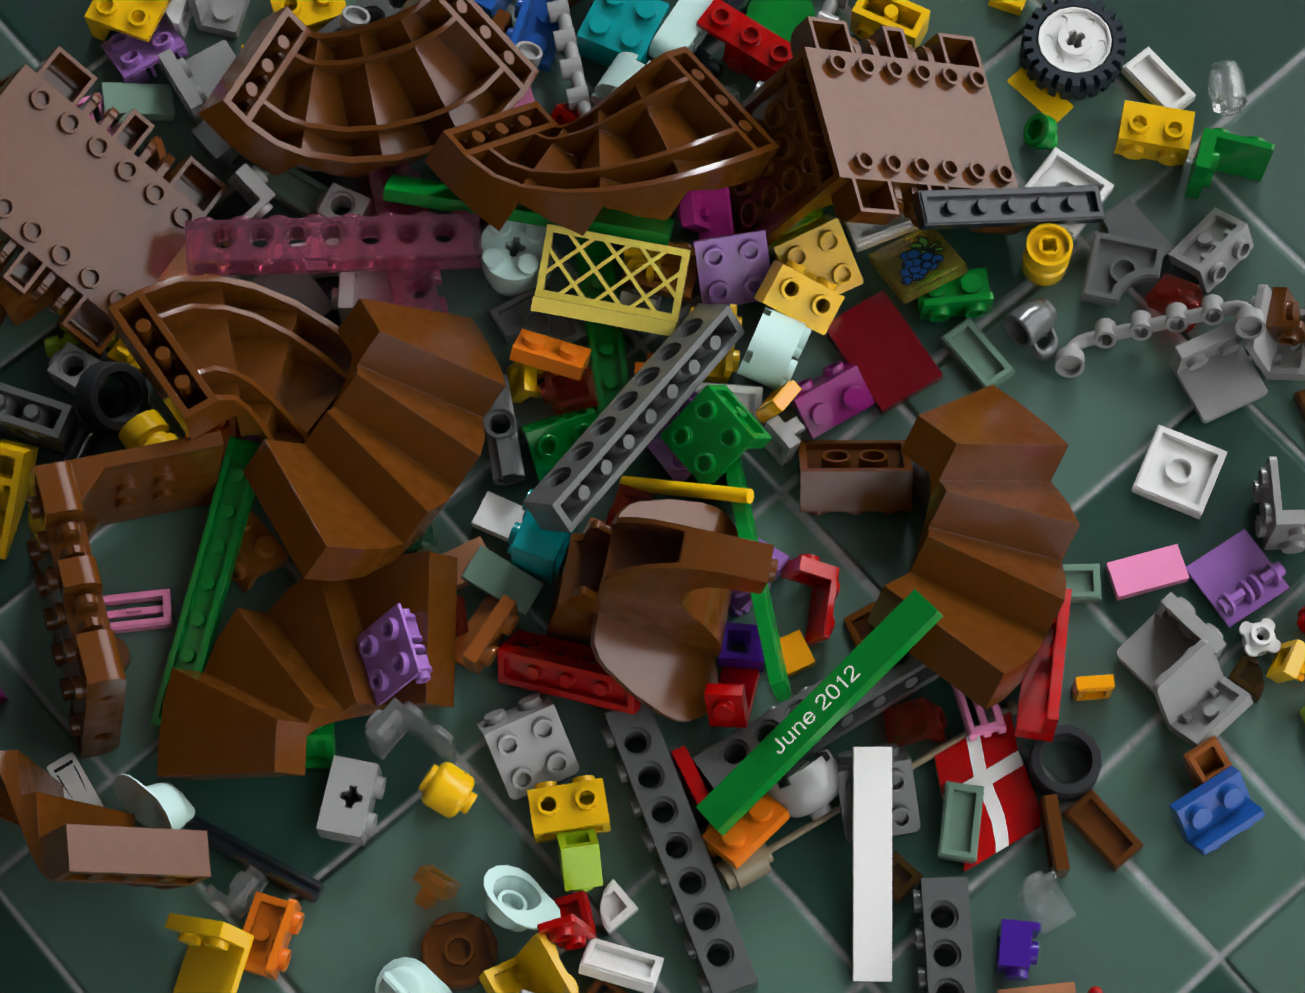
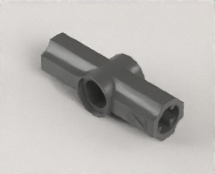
M503 374L506 387L484 417V432L494 485L509 486L525 480V473L509 379L507 374ZM499 424H505L510 427L503 434H496L492 431Z

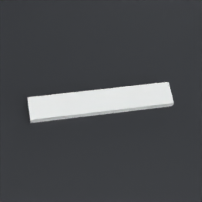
M852 747V981L892 982V747Z

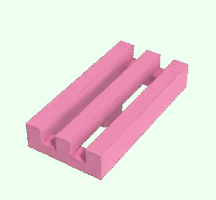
M170 588L103 596L105 607L163 600V605L107 611L109 620L153 615L164 616L112 622L110 627L115 634L174 628L172 619L173 606L171 604L172 592Z
M951 685L969 742L977 740V736L981 735L984 738L990 737L991 733L997 731L998 734L1006 733V724L999 703L990 707L994 722L988 723L984 709L972 700L980 724L979 726H974L964 694Z

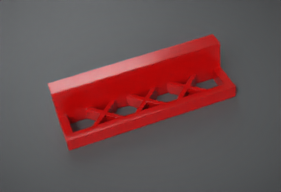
M1066 588L1065 601L1020 683L1015 737L1048 742L1053 741L1059 720L1072 589Z
M517 630L497 649L499 683L633 715L641 708V702L626 692L602 669L599 663H588L597 662L591 646ZM523 644V645L532 646V647H526V648H524V647H520V645Z

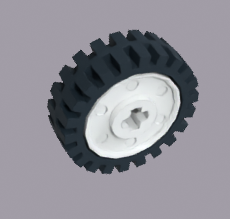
M1051 0L1043 2L1041 8L1037 7L1033 11L1032 16L1028 18L1021 39V64L1024 70L1027 69V77L1030 81L1036 79V87L1041 91L1046 87L1048 88L1047 94L1055 97L1058 92L1062 93L1061 99L1069 100L1071 95H1075L1076 100H1084L1085 94H1088L1090 98L1097 96L1099 89L1104 92L1109 88L1110 83L1115 81L1125 58L1127 37L1126 32L1122 31L1123 23L1120 18L1115 20L1116 13L1111 8L1105 11V3L1098 0L1094 5L1091 3L1092 0H1055L1054 3Z

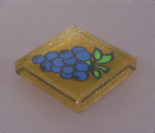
M918 229L869 254L870 264L904 304L968 272L966 263L936 229Z

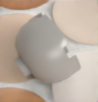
M823 749L814 753L816 760L811 763L808 760H802L794 765L767 792L768 795L788 810L790 817L800 818L810 815L811 819L815 820L832 810L829 803L838 795L840 783L837 773L838 766L829 749Z

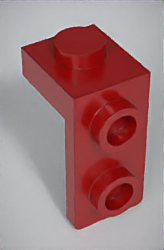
M799 554L797 558L789 560L782 567L781 578L812 587L805 641L807 644L814 645L828 640L835 626V618L833 617L834 605L840 591V583L838 581L840 568L820 562V558L816 555Z
M725 667L722 669L718 684L706 683L704 699L710 726L747 728L760 677L758 669Z
M583 890L553 899L560 909L561 917L537 924L539 934H545L548 940L558 947L564 948V950L582 948L586 946V941L597 938L588 894Z

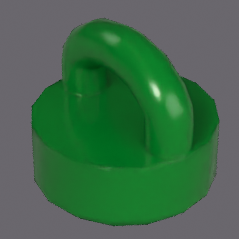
M1043 113L1032 115L1026 122L1023 130L1025 144L1036 150H1053L1057 147L1058 135L1055 119Z

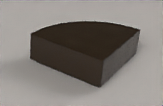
M1245 652L1227 679L1251 695L1252 701L1257 703L1264 690L1263 673L1258 659L1247 655Z
M894 851L892 854V902L898 906L920 883L921 878H924V876L897 851Z

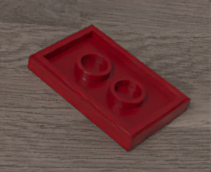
M884 290L834 318L825 334L844 362L857 365L875 402L874 405L881 415L943 379L942 372Z

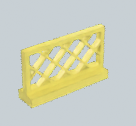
M547 224L536 291L532 299L530 311L670 336L679 326L678 320L691 250L586 231L584 235H580L565 227ZM554 233L568 235L577 247L561 260L552 249ZM576 237L586 238L589 240L581 245ZM596 240L605 242L613 254L597 266H595L584 248ZM611 243L625 246L616 251ZM630 247L640 248L648 262L631 273L619 255ZM647 250L657 251L661 253L652 258ZM580 252L591 267V270L575 281L563 263ZM667 253L682 256L679 272L666 279L655 261ZM551 255L556 263L548 268ZM616 258L627 276L610 288L599 272V269ZM652 265L663 283L646 294L634 276ZM559 266L570 282V285L560 292L544 290L547 274ZM595 273L606 289L605 292L595 299L587 298L578 286L580 282ZM678 278L675 291L670 282ZM628 280H631L642 298L631 305L621 304L613 292ZM666 286L674 297L672 313L657 311L649 297ZM574 288L579 296L566 294V292ZM609 294L614 302L601 299ZM645 301L650 309L636 306Z

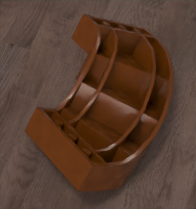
M407 0L402 9L394 15L369 24L331 33L310 31L286 6L260 21L198 112V115L223 140L246 159L274 176L303 164L329 175L359 179L385 166L412 164L427 158L444 130L514 108L527 93L539 70L474 0Z
M686 46L664 52L646 64L601 102L571 123L558 125L537 101L444 130L425 162L458 198L498 231L501 230L516 207L521 203L549 221L584 235L603 206L634 216L668 220L688 191L718 190L736 186L759 177L780 146Z
M219 275L175 276L143 287L107 307L115 332L190 440L236 416L241 437L258 435L261 444L264 439L304 444L325 412L332 408L349 374L352 354L339 335V327L297 300L253 282Z
M359 298L338 329L339 335L352 354L349 374L332 408L325 412L304 444L264 439L244 469L243 473L304 579L334 582L362 578L395 561L424 534L480 457L485 440L484 417L506 387V383L492 350L471 317Z
M994 385L980 389L917 416L901 449V453L929 472L931 494L927 514L908 573L884 585L867 619V622L876 628L916 589L943 617L908 653L985 710L1004 700L1022 682L1063 605L1067 581L1062 559L1080 526L1069 503L1051 482L1069 445L1045 422Z
M433 552L401 554L395 561L362 578L334 582L302 578L291 586L267 613L237 608L219 635L203 672L172 668L163 702L158 743L157 777L179 780L305 776L306 737L318 727L341 720L387 712L454 708L458 558ZM397 603H401L402 609L408 608L410 613L416 616L417 626L423 638V641L419 644L425 645L426 651L423 654H427L429 664L433 670L430 673L431 680L417 684L416 680L413 679L381 706H377L356 637Z
M18 749L0 751V818L21 827L38 870L50 882L127 884L132 887L149 886L161 890H173L191 887L211 877L207 831L136 827L135 814L64 798L63 784Z

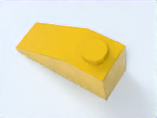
M7 439L0 440V559L3 560L8 557L29 494L30 468L36 465L39 448Z

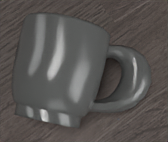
M1045 298L1029 300L1006 315L1003 325L1013 343L1024 349L1030 348L1034 357L1040 361L1048 362L1055 357L1058 351V338L1053 326L1058 315L1051 302ZM1047 334L1048 344L1042 349L1038 348L1036 343Z

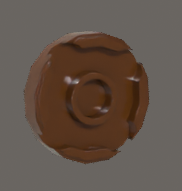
M467 912L448 913L436 919L429 927L430 929L426 932L421 943V959L423 964L444 982L449 989L454 991L468 990L481 984L478 977L483 971L494 967L498 959V943L490 925L479 917Z

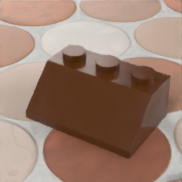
M800 440L801 442L798 447L800 512H808L813 515H824L828 512H845L850 515H860L865 513V511H881L888 515H896L902 511H912L911 459L901 453L906 440Z

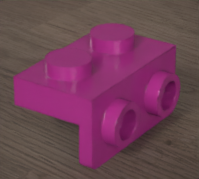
M837 361L826 366L822 370L824 374L814 380L807 378L797 383L801 391L789 404L793 405L801 423L806 427L805 431L808 437L814 439L875 404L857 365Z

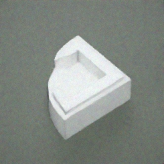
M614 879L605 888L600 903V917L608 935L638 912V907Z

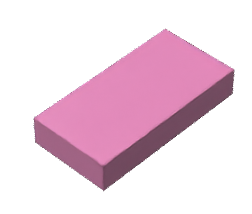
M1178 544L1108 562L1105 566L1117 601L1185 583L1189 580Z

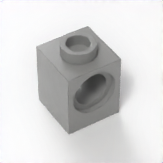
M332 183L327 193L323 192L320 195L315 208L322 228L357 243L360 242L375 214L371 198L336 183ZM341 208L351 209L345 215L335 214Z
M67 342L62 350H58L53 354L47 371L55 385L75 396V389L80 375L89 366L100 362V360L72 343ZM83 367V371L79 375L68 376L73 368ZM108 375V376L102 381L101 386H100V388H99V391H100L101 388L104 386V384L107 382V380L109 379L110 375Z

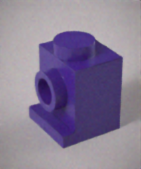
M726 622L722 650L718 656V666L756 668L759 672L763 673L764 655L757 625ZM735 645H741L745 648V652H732L731 649Z
M1002 918L998 926L995 972L1004 973V978L1009 980H1028L1030 964L1037 965L1039 942L1032 941V938H1037L1041 931L1040 922Z

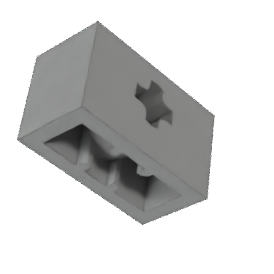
M334 755L316 830L321 838L365 846L367 835H374L378 815L373 813L376 799L382 800L386 787V777L382 776L379 764ZM354 795H358L360 802H355L352 809L348 808L346 801H352Z

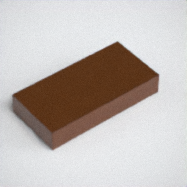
M1092 788L1062 814L1064 819L1114 873L1144 846Z
M1057 794L1044 795L1038 807L1050 877L1052 879L1065 878L1070 870L1058 797Z

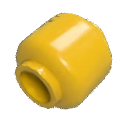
M448 761L443 762L440 766L433 764L418 788L423 792L421 795L422 802L446 818H453L459 811L466 814L477 798V794L472 792L475 785L474 778Z

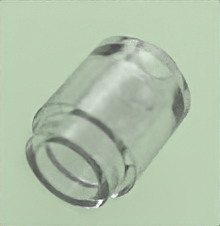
M1234 61L1217 62L1209 68L1210 74L1207 76L1212 109L1223 116H1233L1240 113L1242 108L1248 103L1243 73Z

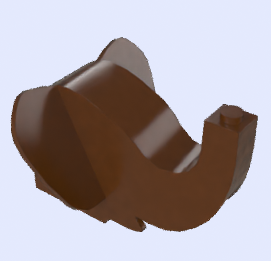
M665 499L638 501L629 504L616 514L611 527L601 521L593 520L588 523L584 533L571 534L559 568L546 636L591 645L595 659L602 669L626 692L658 715L675 722H687L700 718L707 713L704 699L706 683L718 684L715 658L721 654L732 590L761 594L768 582H774L778 568V559L772 558L774 545L739 538L735 524L725 512L718 507L702 502Z

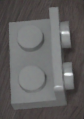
M1215 207L1168 254L1172 265L1197 277L1201 290L1209 293L1226 278L1227 274L1241 260L1249 255L1254 244L1247 223Z

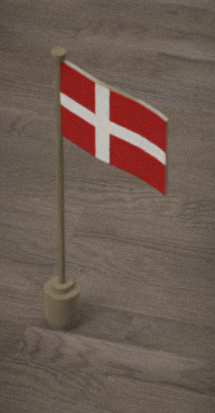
M1012 699L1005 702V707L1001 709L1006 724V733L998 734L997 731L991 733L990 737L984 738L981 735L977 736V740L969 742L965 730L912 761V769L914 770L934 758L942 801L946 781L984 786L977 861L975 864L963 863V873L1041 826L1037 797L1019 754L1016 737L1014 736L1015 732L1011 716L1017 713V705ZM992 715L987 717L988 723L994 722ZM840 804L822 817L810 821L767 847L764 843L737 870L720 857L721 861L714 864V868L724 887L729 892L735 888L741 890L770 873V863L774 861L771 853L841 813Z

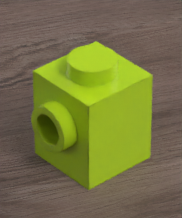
M588 828L556 833L560 872L565 891L573 890L574 892H579L583 890L587 892L594 887L603 886L600 849L595 829Z

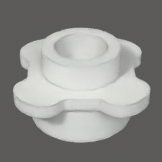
M1264 618L1258 623L1245 621L1240 625L1239 633L1243 636L1242 645L1247 655L1251 657L1263 656L1268 652L1275 654L1280 650L1281 642L1275 637V623L1271 619ZM1257 635H1261L1263 640H1258Z

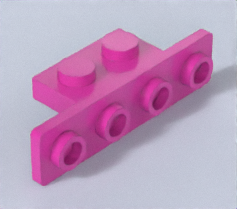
M729 187L718 190L688 191L678 204L677 215L682 223V227L697 232L699 240L734 234Z

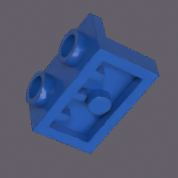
M517 0L514 11V18L517 19L514 28L508 29L506 35L515 45L521 41H530L537 44L543 51L537 69L551 72L557 53L553 31L559 30L558 22L550 24L546 3L551 1Z
M1232 765L1169 805L1183 840L1202 855L1218 849L1223 843L1240 832L1249 829L1255 822L1265 816L1263 809L1251 800L1240 771Z

